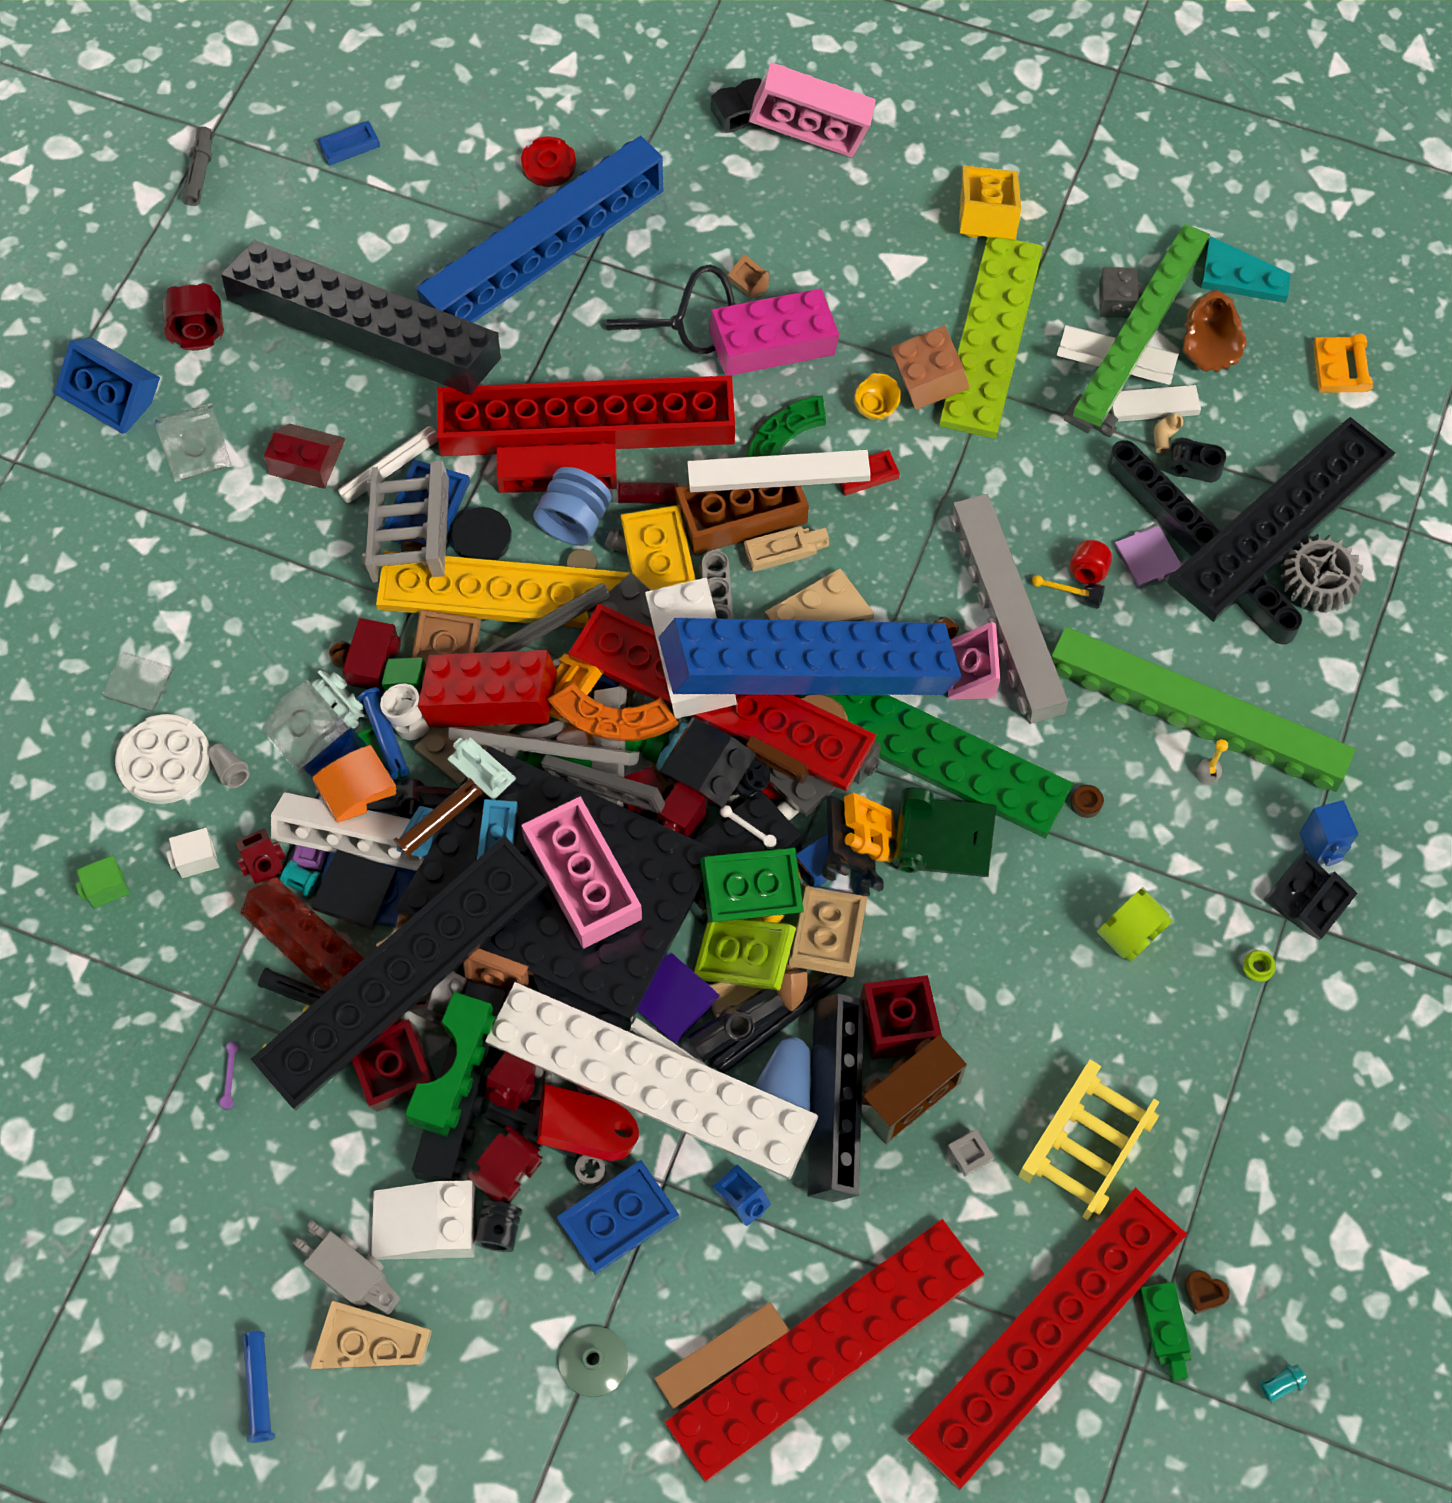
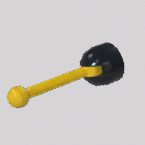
M1035 575L1031 579V583L1035 587L1043 585L1081 595L1082 602L1085 605L1096 609L1100 608L1105 591L1104 585L1096 583L1088 584L1083 589L1044 580L1040 575Z

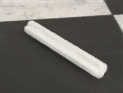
M431 426L423 429L339 488L340 497L346 503H350L367 491V480H371L372 467H378L382 479H385L438 441L437 432Z

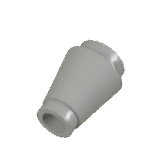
M221 743L209 749L208 756L223 785L229 788H238L248 780L250 775L248 765Z

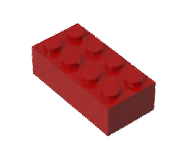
M548 650L429 655L418 707L429 727L549 723L551 704L548 698L554 695L558 672Z

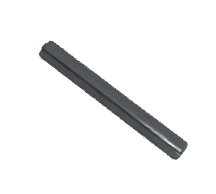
M599 584L481 653L518 651L609 599L610 593L604 584Z

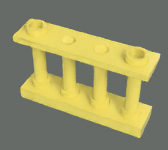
M1091 1059L1018 1177L1029 1184L1035 1175L1040 1178L1044 1176L1089 1204L1082 1216L1087 1221L1093 1212L1100 1215L1109 1200V1197L1104 1193L1143 1129L1150 1132L1160 1116L1154 1112L1159 1104V1101L1153 1099L1146 1111L1100 1083L1102 1079L1097 1077L1101 1066ZM1086 1093L1090 1096L1095 1094L1138 1121L1139 1124L1131 1137H1127L1084 1110L1085 1106L1080 1103ZM1070 1120L1073 1123L1076 1121L1080 1122L1123 1149L1114 1165H1111L1068 1138V1133L1063 1130L1068 1121ZM1053 1147L1056 1150L1061 1148L1104 1175L1106 1178L1097 1193L1050 1164L1051 1160L1046 1158L1051 1148Z

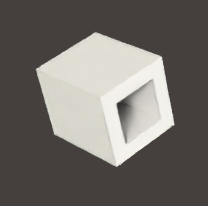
M207 828L169 838L171 850L166 851L171 869L177 868L182 878L220 868L213 839Z

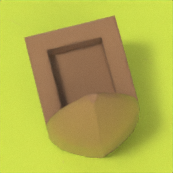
M745 254L727 275L729 282L750 298L763 295L769 286V272L765 271Z
M787 961L780 991L776 990L785 1007L790 1011H794L806 994L807 970L789 966V961Z

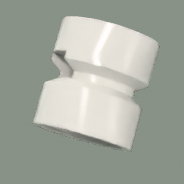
M406 683L390 687L382 696L380 707L395 732L402 739L416 740L428 733L431 727L428 726L418 707L419 692L412 685Z

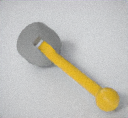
M1224 739L1216 742V751L1213 758L1202 760L1196 769L1198 780L1205 785L1216 784L1222 776L1223 769L1218 760L1222 752L1228 749V743Z

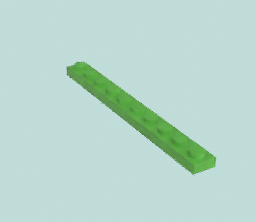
M1187 224L1183 225L1077 403L1073 416L1098 427L1102 425L1208 243L1209 233Z

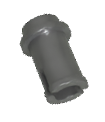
M612 529L606 539L605 546L609 547L611 552L616 550L627 555L622 530L618 529L615 531Z

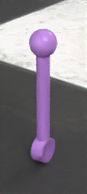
M234 1041L226 1045L228 1061L224 1096L219 1101L220 1106L225 1110L231 1109L234 1105V1101L231 1098L235 1053L239 1049V1045Z

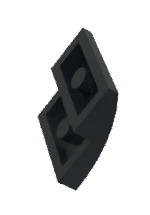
M1304 852L1296 858L1264 900L1301 930L1321 940L1358 893L1335 871L1328 873L1307 852Z

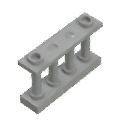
M431 461L430 474H426L424 478L383 481L378 467H372L371 480H367V493L370 501L366 553H362V567L364 571H368L373 583L379 582L381 566L423 563L424 566L428 565L432 577L445 576L449 477L443 461ZM425 489L429 492V498H425L423 502L384 505L385 493ZM425 513L428 516V521L423 523V526L382 530L383 517ZM424 538L426 541V547H422L421 551L381 554V542Z

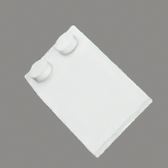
M472 1180L436 1181L374 1191L371 1255L377 1260L474 1258L476 1189Z

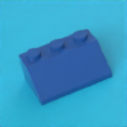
M92 337L72 340L69 342L54 394L124 434L152 404L160 377Z

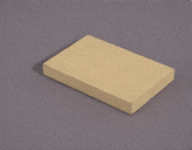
M804 885L802 895L804 912L798 915L789 966L853 977L867 896Z

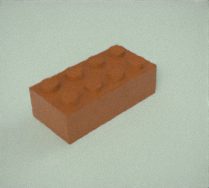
M689 484L675 488L676 506L680 505L684 529L694 555L808 523L809 505L801 485L690 492Z

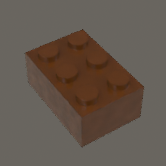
M941 1034L933 1040L926 1038L915 1048L916 1054L908 1061L904 1058L900 1059L890 1068L889 1072L891 1074L882 1082L879 1079L874 1080L863 1091L866 1095L862 1099L861 1116L885 1144L895 1138L961 1083L967 1064Z

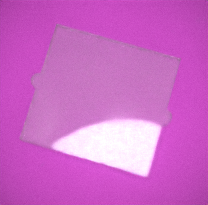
M123 652L115 669L110 671L111 678L102 695L104 698L153 713L161 695L167 691L165 687L174 669L171 666Z

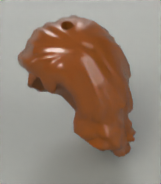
M1213 289L1198 297L1189 308L1186 324H1184L1186 334L1183 339V353L1187 355L1189 360L1195 363L1196 368H1200L1204 372L1210 370L1218 372L1221 368L1228 370L1230 365L1239 363V358L1243 357V351L1247 344L1246 334L1241 328L1240 316L1233 300L1219 290Z

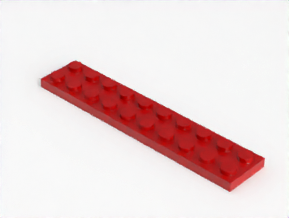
M599 603L569 651V658L578 663L595 666L603 675L654 700L661 697L665 704L672 708L654 629ZM735 694L737 705L690 716L746 744L750 737L753 736L808 766V774L845 792L848 791L876 740V734L794 695Z
M1135 1187L908 1437L907 1441L960 1491L1187 1236V1233Z
M941 1219L665 1421V1425L706 1483L981 1279L984 1273L945 1221Z

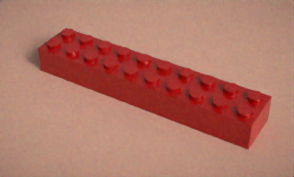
M732 375L478 386L471 395L451 387H437V438L441 457L497 454V447H505L507 445L535 446L537 444L565 445L567 443L594 444L596 442L615 443L616 449L734 445L735 413Z

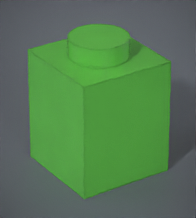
M113 855L76 870L80 879L79 882L75 883L82 901L88 899L94 909L131 894L121 867Z

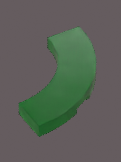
M823 395L793 402L775 416L771 415L757 430V434L748 448L746 457L779 455L784 446L798 434L811 428L826 426Z

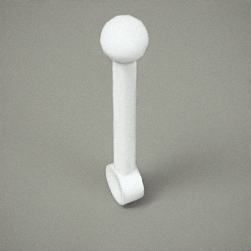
M725 805L724 808H720L722 817L731 818L763 841L767 849L775 847L776 838L773 835L766 836L733 813L730 806Z

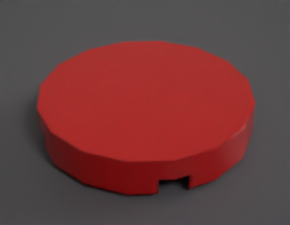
M557 137L537 138L528 148L526 146L523 149L521 155L523 174L530 182L538 186L553 187L565 183L572 177L577 165L574 149L570 148L564 140Z

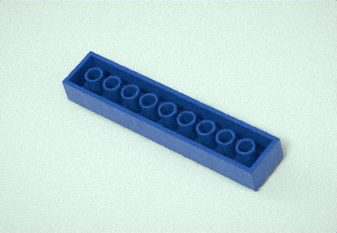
M641 135L633 141L625 143L620 150L611 156L603 158L599 164L589 171L582 172L570 184L560 187L555 194L545 201L538 202L533 209L522 216L516 217L511 224L500 231L494 232L489 239L477 247L469 249L464 256L455 262L447 264L442 271L433 277L425 279L417 287L419 303L474 323L664 191L663 156Z
M674 618L658 637L673 694L944 695L962 678L945 623Z

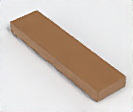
M769 1302L654 1378L674 1410L756 1356L790 1330L773 1304Z

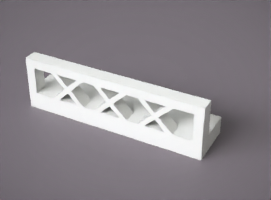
M1066 325L1057 356L1100 366L1116 337ZM1147 346L1131 375L1170 385L1179 354Z

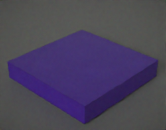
M670 953L663 960L637 1011L674 1044H677L720 995L673 953Z

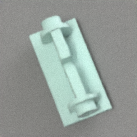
M321 670L318 671L323 679H318L312 684L313 694L327 709L335 702L337 703L330 713L343 728L353 730L359 724L357 721L359 717L369 719L367 712L364 710V704L359 702L357 695L350 694L346 690L347 683L340 675L335 672L329 674Z
M471 737L466 740L459 738L454 743L453 748L456 751L448 758V761L467 778H471L474 784H477L492 800H495L516 779L514 775Z

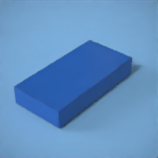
M369 120L318 139L319 147L329 166L380 147L379 139Z

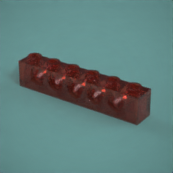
M277 877L248 891L240 914L325 993L364 959ZM403 1015L397 1022H395L393 1025H396V1024L400 1023V1022L402 1021L404 1015Z

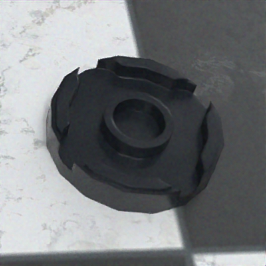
M477 507L467 510L457 518L452 527L454 548L463 558L489 559L496 557V560L506 554L512 539L508 519L492 508Z

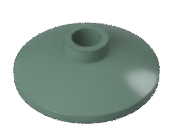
M600 1326L584 1327L574 1332L563 1344L559 1355V1369L564 1382L571 1390L586 1397H600L615 1390L623 1381L628 1368V1354L624 1343L613 1331ZM595 1353L600 1357L596 1365H589L586 1362L589 1354Z

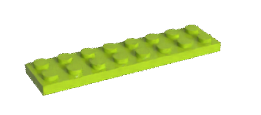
M987 237L957 353L964 367L970 388L946 398L939 427L993 439L997 438L1044 246L1013 239Z

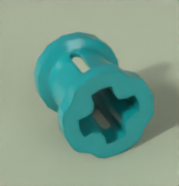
M291 860L281 874L279 885L283 888L289 886L303 893L305 898L311 899L319 888L322 876L317 871L312 873L299 867L296 861Z

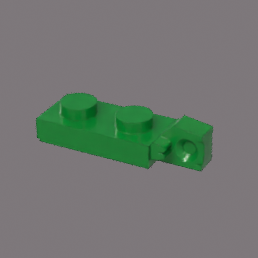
M1175 1282L1141 1287L1139 1293L1154 1357L1158 1358L1159 1365L1167 1364L1171 1383L1185 1381L1188 1378L1185 1361L1191 1360V1349Z

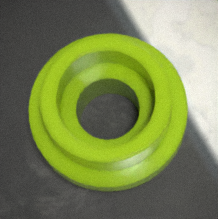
M1255 950L1245 957L1243 971L1252 981L1266 982L1274 975L1276 963L1268 952ZM1253 964H1261L1264 971L1259 972L1255 970Z

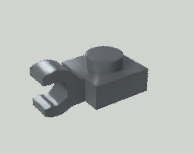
M1079 394L1064 413L1063 420L1086 433H1089L1094 428L1103 435L1111 437L1117 429L1115 427V424L1118 422L1116 416L1108 413L1100 427L1073 416L1074 409L1082 397V394Z

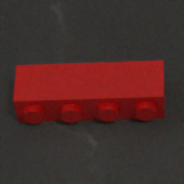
M596 442L594 444L567 443L565 445L537 444L535 446L507 445L505 447H497V483L499 493L547 492V487L552 481L555 471L561 467H573L583 470L603 482L608 489H617L615 443Z

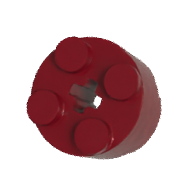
M201 283L180 287L173 286L167 289L163 300L164 333L170 343L173 344L174 341L181 344L182 349L197 351L210 348L214 345V340L218 337L221 339L224 333L222 304L211 285Z
M508 1125L505 1128L507 1136L505 1137L500 1133L476 1162L480 1166L477 1170L478 1173L475 1175L470 1171L467 1180H472L473 1184L492 1200L511 1204L521 1191V1184L519 1183L525 1175L531 1178L541 1166L543 1157L540 1156L541 1149L512 1126Z

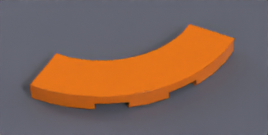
M573 682L548 698L555 711L572 726L587 734L606 740H644L661 735L679 726L678 721L661 697L653 702L637 707L611 708L587 696Z

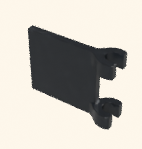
M832 795L826 797L828 857L822 867L823 878L834 881L836 880V872L846 876L849 875L851 868L861 873L856 884L858 894L870 896V887L878 892L882 891L884 881L876 873L875 860L871 859L867 853L859 854L854 852L851 846L845 843L846 835L855 833L853 828L846 826L844 801Z

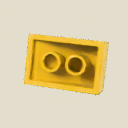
M963 165L959 213L960 234H965L971 238L986 236L1016 240L1021 214L1018 171Z

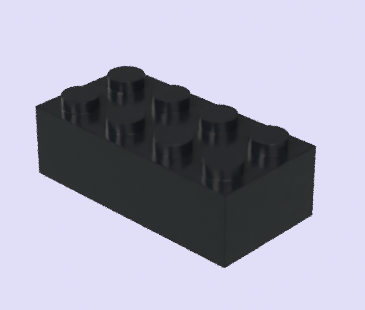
M761 790L732 812L766 836L773 835L776 838L774 848L767 849L761 839L729 817L722 818L695 839L718 850V855L795 848L796 852L801 849L802 834ZM702 885L690 908V911L703 925L708 921L704 885Z

